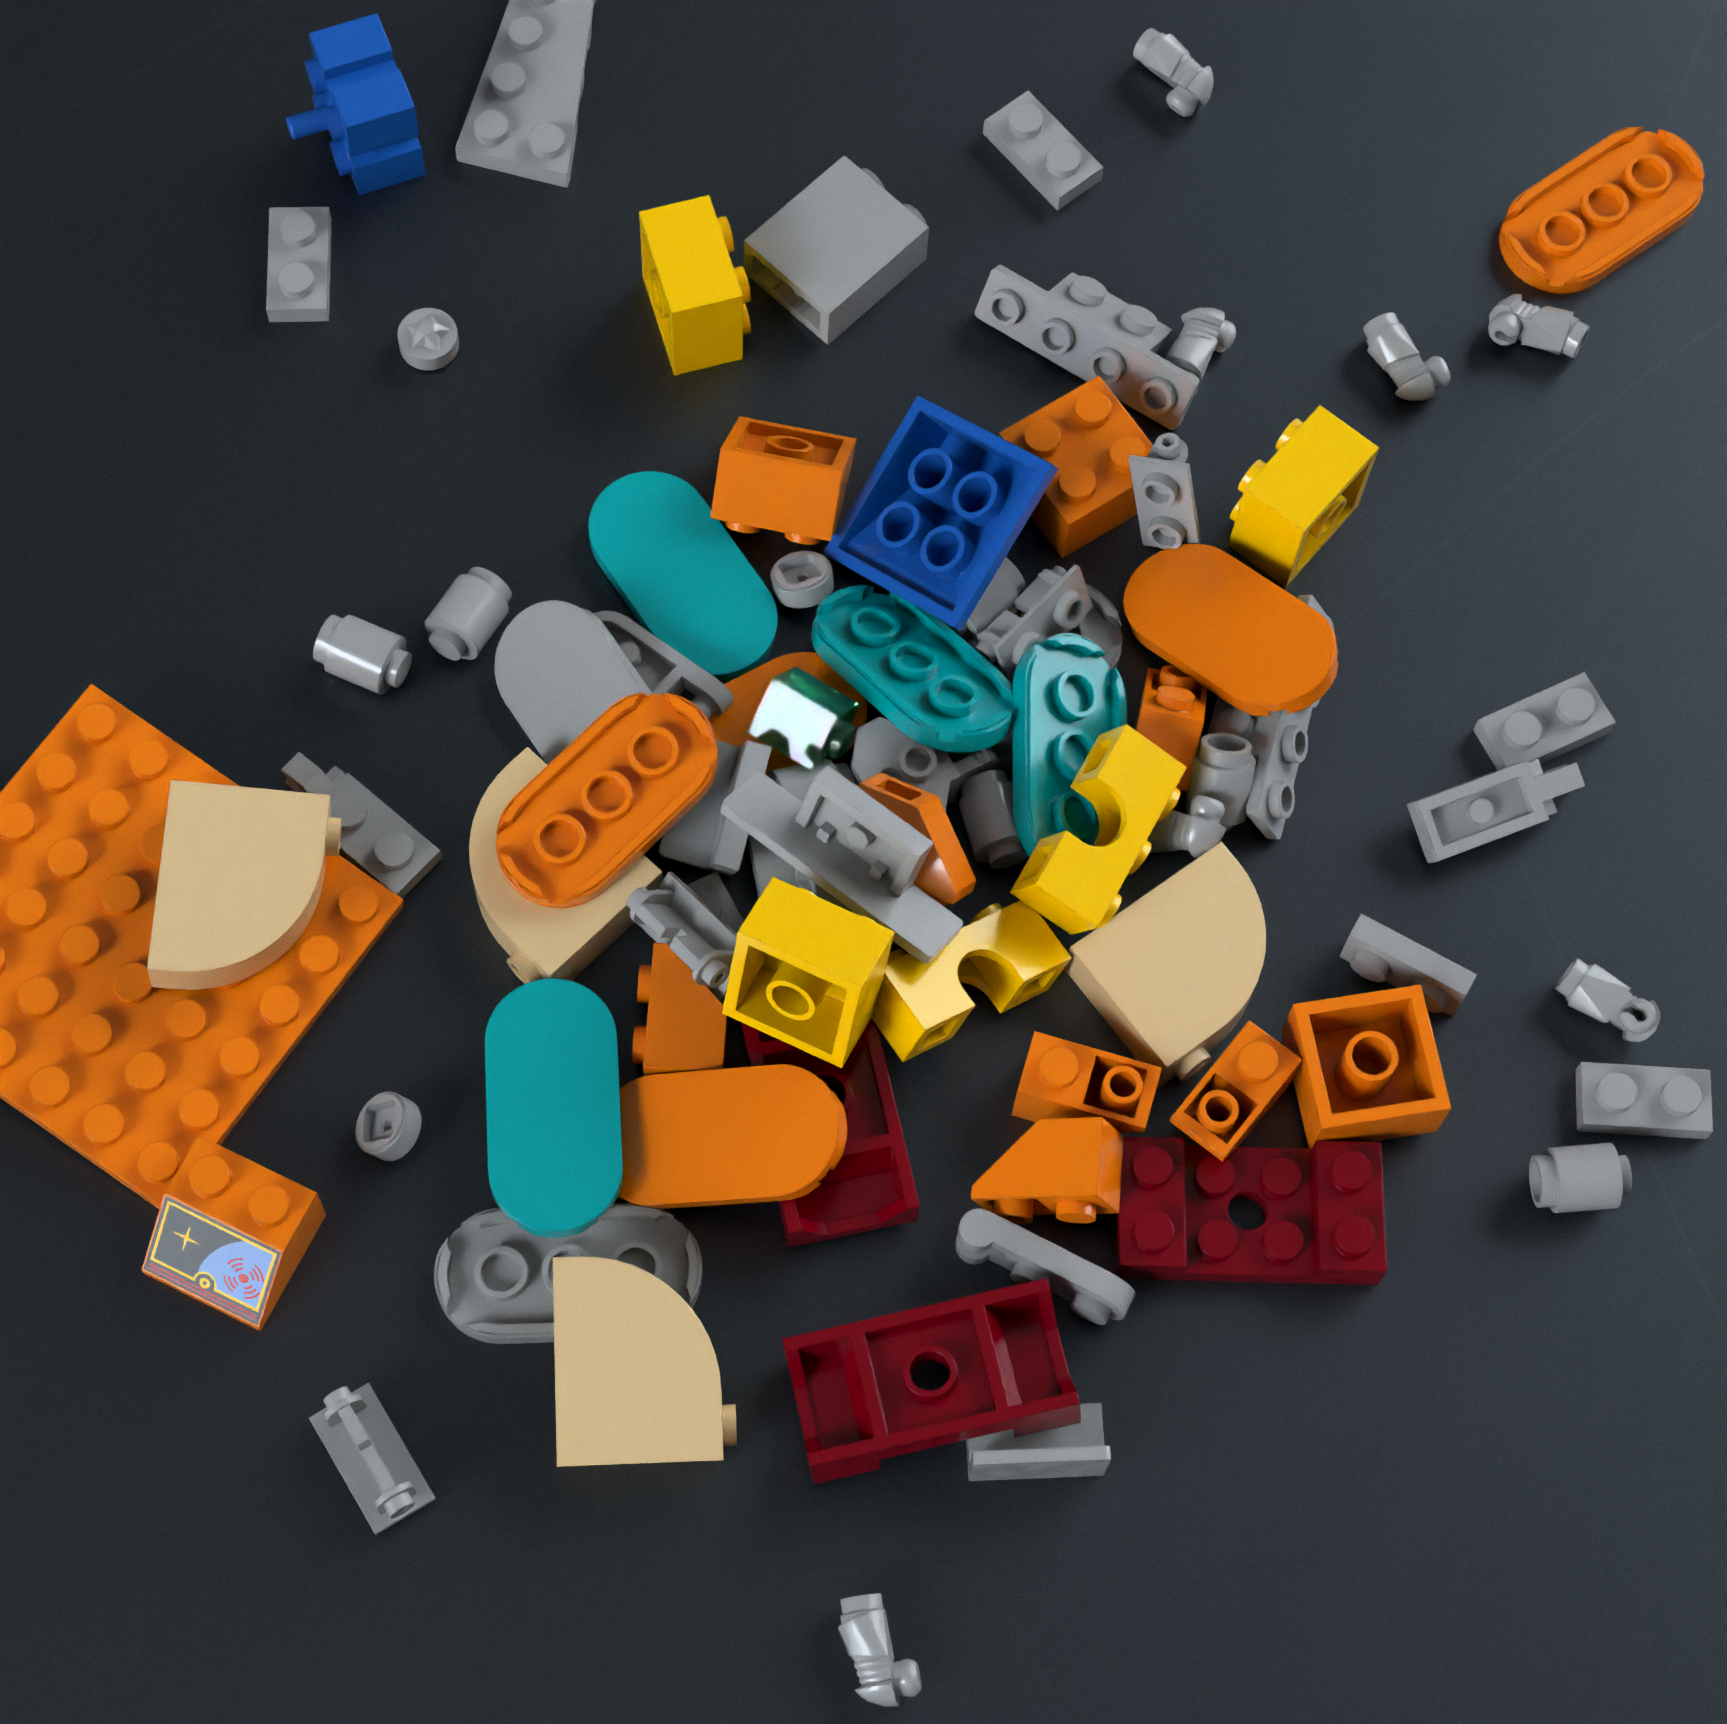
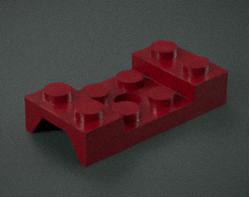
M872 1018L842 1068L738 1021L746 1059L750 1066L787 1064L801 1067L813 1073L825 1083L839 1088L845 1098L843 1107L847 1119V1140L843 1156L835 1169H829L826 1176L818 1181L822 1184L809 1194L793 1200L778 1201L788 1248L918 1221L919 1199L878 1027Z
M1123 1137L1114 1275L1121 1279L1378 1285L1387 1272L1382 1143L1315 1141L1312 1149L1237 1147L1222 1162L1203 1146H1184V1138ZM1238 1199L1254 1201L1263 1212L1264 1223L1253 1230H1245L1236 1226L1230 1219L1228 1213L1229 1205Z
M1047 1278L782 1339L814 1484L881 1469L880 1459L1012 1429L1014 1438L1081 1423L1080 1401L1077 1390L1070 1378ZM935 1361L943 1364L949 1370L950 1376L948 1381L936 1390L928 1391L918 1388L911 1380L913 1371L924 1362Z

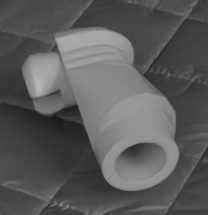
M1154 28L1146 30L1135 45L1133 57L1174 88L1166 97L1168 106L1183 117L1191 116L1197 105L1205 107L1211 97L1214 85L1212 68L1210 66L1201 67L1200 64L1191 58L1189 51L1173 34L1160 33Z
M1513 294L1499 301L1489 313L1488 333L1494 342L1503 346L1514 344L1518 339L1522 342L1521 345L1538 348L1557 355L1565 354L1575 358L1588 336L1590 326L1574 317V312L1551 306L1543 308L1537 305L1533 306L1531 303L1527 304L1525 301H1522V294Z
M1198 307L1189 310L1181 316L1184 327L1164 359L1197 377L1200 383L1213 351L1223 352L1233 344L1236 337V327L1232 322L1224 320L1225 312L1213 307Z
M1389 312L1379 315L1363 327L1367 338L1366 342L1369 346L1367 352L1384 371L1389 373L1394 383L1397 384L1396 396L1408 401H1425L1436 396L1435 389L1443 388L1450 382V372L1444 359L1439 356H1432L1423 362L1419 351L1416 349L1404 326L1400 324L1395 313Z
M1197 795L1191 800L1189 815L1171 811L1162 821L1156 822L1147 839L1151 843L1150 853L1187 850L1193 857L1198 858L1220 842L1227 827L1219 824L1225 812L1223 803L1206 796Z
M1576 958L1555 986L1558 992L1566 996L1565 999L1569 1001L1567 1006L1599 1022H1612L1613 1025L1623 1031V1040L1642 1042L1649 1038L1658 1027L1660 1010L1653 1000L1648 1001L1632 996V993L1629 992L1631 989L1629 986L1597 964L1587 965L1579 958Z
M881 1593L841 1599L842 1615L840 1616L841 1625L838 1626V1630L848 1655L852 1656L851 1658L855 1662L854 1667L857 1669L856 1673L860 1678L859 1683L861 1684L854 1691L864 1700L884 1707L899 1706L900 1697H915L921 1691V1676L918 1663L911 1659L894 1662L895 1658Z

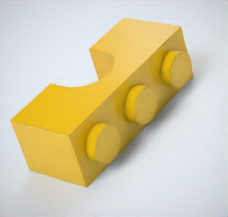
M1127 724L1100 734L1070 785L1073 790L1085 797L1097 812L1099 832L1095 843L1092 846L1088 845L1067 830L1040 839L1010 893L1070 935L1105 926L1113 918L1121 904L1122 897L1117 893L1125 878L1142 865L1150 852L1151 843L1147 839L1156 822L1162 821L1167 817L1178 802L1181 792L1176 786L1187 767Z
M1021 900L1005 908L1000 903H995L979 912L970 921L969 925L961 928L954 939L929 964L920 962L910 953L906 954L903 949L889 953L872 1020L901 1061L905 1062L951 1039L975 1007V1004L967 995L960 982L971 984L983 991L1001 1014L1047 991L1072 957L1041 915Z

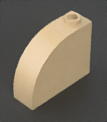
M526 747L496 776L479 803L470 832V868L481 914L494 938L510 955L507 963L516 976L525 984L540 979L572 981L635 923L630 918L631 909L627 906L629 896L640 887H646L649 891L657 890L663 881V873L643 855L600 896L585 904L570 908L541 906L517 893L501 871L496 851V839L500 815L506 805L547 766L529 747Z
M171 780L147 964L151 987L198 990L229 985L262 971L290 949L301 936L316 910L323 886L326 856H339L342 818L331 817L330 795Z
M1221 841L1115 915L1105 926L1095 929L1070 947L1069 955L1072 958L1065 966V971L1138 1061L1162 1067L1157 1084L1158 1087H1161L1176 1075L1181 1082H1184L1201 1071L1212 1059L1208 1052L1221 1043L1241 1019L1258 982L1266 952V926L1260 899L1246 871Z
M552 1257L557 1467L724 1460L723 1446H737L736 1404L722 1405L720 1371L716 1354L702 1322L689 1304L664 1281L634 1265L601 1257Z

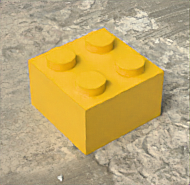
M710 195L639 211L643 280L674 376L743 359V335L751 333L750 319L745 304L751 302V292L743 266L733 268L729 256L730 252H734V240L727 217H716Z
M1321 405L1315 409L1305 422L1296 418L1287 426L1276 443L1277 453L1267 464L1259 459L1249 468L1238 486V490L1243 495L1230 514V519L1235 523L1228 546L1285 588L1358 507L1379 450L1378 446Z
M772 877L737 932L722 1014L842 1068L875 1013L895 932L877 924L866 916L857 915L821 899L807 889L795 887Z

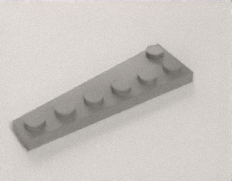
M509 0L455 147L457 161L565 188L568 187L578 128L579 104L585 81L584 71L587 50L590 47L592 34L591 24L594 3H596V0Z

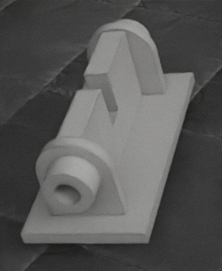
M1174 433L1160 435L1152 446L1148 457L1130 455L1128 459L1142 544L1161 549H1178L1181 544H1201L1190 464L1185 463L1188 458V447Z
M1074 564L1068 572L1060 566H1055L1052 570L1043 569L1038 574V577L1014 600L1016 609L1025 613V615L1021 618L1005 609L985 630L977 635L978 644L974 649L991 664L995 661L999 662L1002 673L1008 678L1012 686L1016 666L1028 648L1056 634L1068 633L1071 629L1077 627L1085 615L1093 608L1080 566Z
M673 872L667 873L657 890L649 891L646 887L636 889L627 900V906L631 909L630 918L657 943H667L668 947L693 971V980L699 985H706L717 999L723 1003L737 933Z
M369 1382L352 1393L347 1386L331 1392L323 1400L326 1408L309 1417L375 1535L436 1500Z

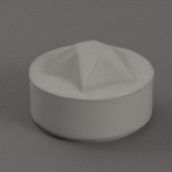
M435 308L415 310L409 313L398 327L397 337L401 355L408 364L417 369L429 371L443 368L457 355L459 349L457 326L454 320L442 310Z
M797 551L779 559L771 570V581L775 598L781 604L791 608H808L820 604L834 589L831 563L824 555L817 552Z
M391 1091L379 1093L371 1098L361 1110L356 1123L355 1134L359 1147L364 1152L383 1161H394L403 1157L413 1147L421 1130L422 1120L418 1106L413 1101Z

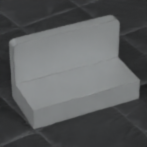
M716 740L718 767L714 781L705 796L661 837L658 848L660 857L711 872L717 871L718 874L729 877L739 871L748 833L720 812V808L724 799L755 771L765 774L772 747L749 740L740 747Z
M1101 1403L1080 1404L1081 1423L1014 1438L1013 1430L1010 1429L967 1439L969 1481L1104 1476L1111 1462L1110 1446L1104 1445Z

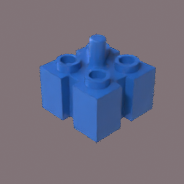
M375 13L309 33L314 58L304 60L315 93L312 95L315 109L286 118L292 139L296 140L329 130L333 140L330 142V147L339 174L344 176L351 173L359 195L426 175L422 148L417 138L419 129L415 106L400 69H397L391 46L378 14Z

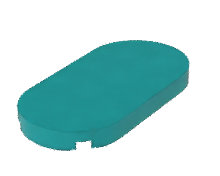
M637 472L617 479L600 493L592 506L588 524L590 546L598 565L640 625L722 683H727L761 666L767 660L776 637L778 615L775 601L764 582L720 521L710 518L711 509L702 496L686 481L664 472Z
M857 585L837 590L826 596L819 604L811 634L815 651L824 662L906 736L936 750L963 753L992 747L1008 735L1013 725L1014 714L1013 686L1011 682L943 621L891 592L889 596L874 594V586Z
M1060 633L1032 645L1022 655L1014 672L1013 820L1018 839L1029 858L1040 839L1066 830L1088 845L1092 846L1095 843L1099 832L1097 812L1093 805L1085 797L1073 790L1070 785L1098 736L1127 724V695L1124 682L1117 668L1110 670L1107 662L1102 658L1106 653L1095 642L1078 634Z
M540 979L526 983L504 997L494 1009L486 1027L485 1077L488 1177L495 1202L503 1213H506L519 1227L536 1236L563 1238L582 1233L596 1224L598 1218L604 1215L609 1207H612L622 1187L623 1156L618 1041L612 1014L602 999L581 984L569 980Z

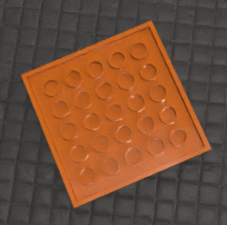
M90 684L0 792V1098L160 1210L165 1191L198 1135L218 1145L222 1144L402 910L404 900L340 855L338 857L326 856L323 886L316 910L301 936L275 962L246 979L220 987L198 990L151 987L147 964L171 780L231 786L239 785L96 686Z

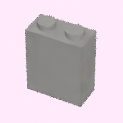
M844 155L744 240V270L746 275L829 345L926 260L929 226H927L925 219L916 208L909 204H901L888 193L880 179L867 168L860 169Z

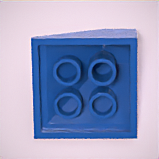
M917 395L823 554L961 631L1057 473L1058 468Z

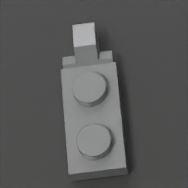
M300 752L281 769L286 776V785L293 791L330 795L331 817L342 818L339 854L402 899L442 859L441 851L349 773L345 774L338 767L334 766L325 775L317 765Z
M1539 759L1512 764L1406 805L1427 863H1434L1549 820L1548 816L1557 812L1553 798L1584 787L1585 784L1577 762L1569 765L1564 764L1543 772Z

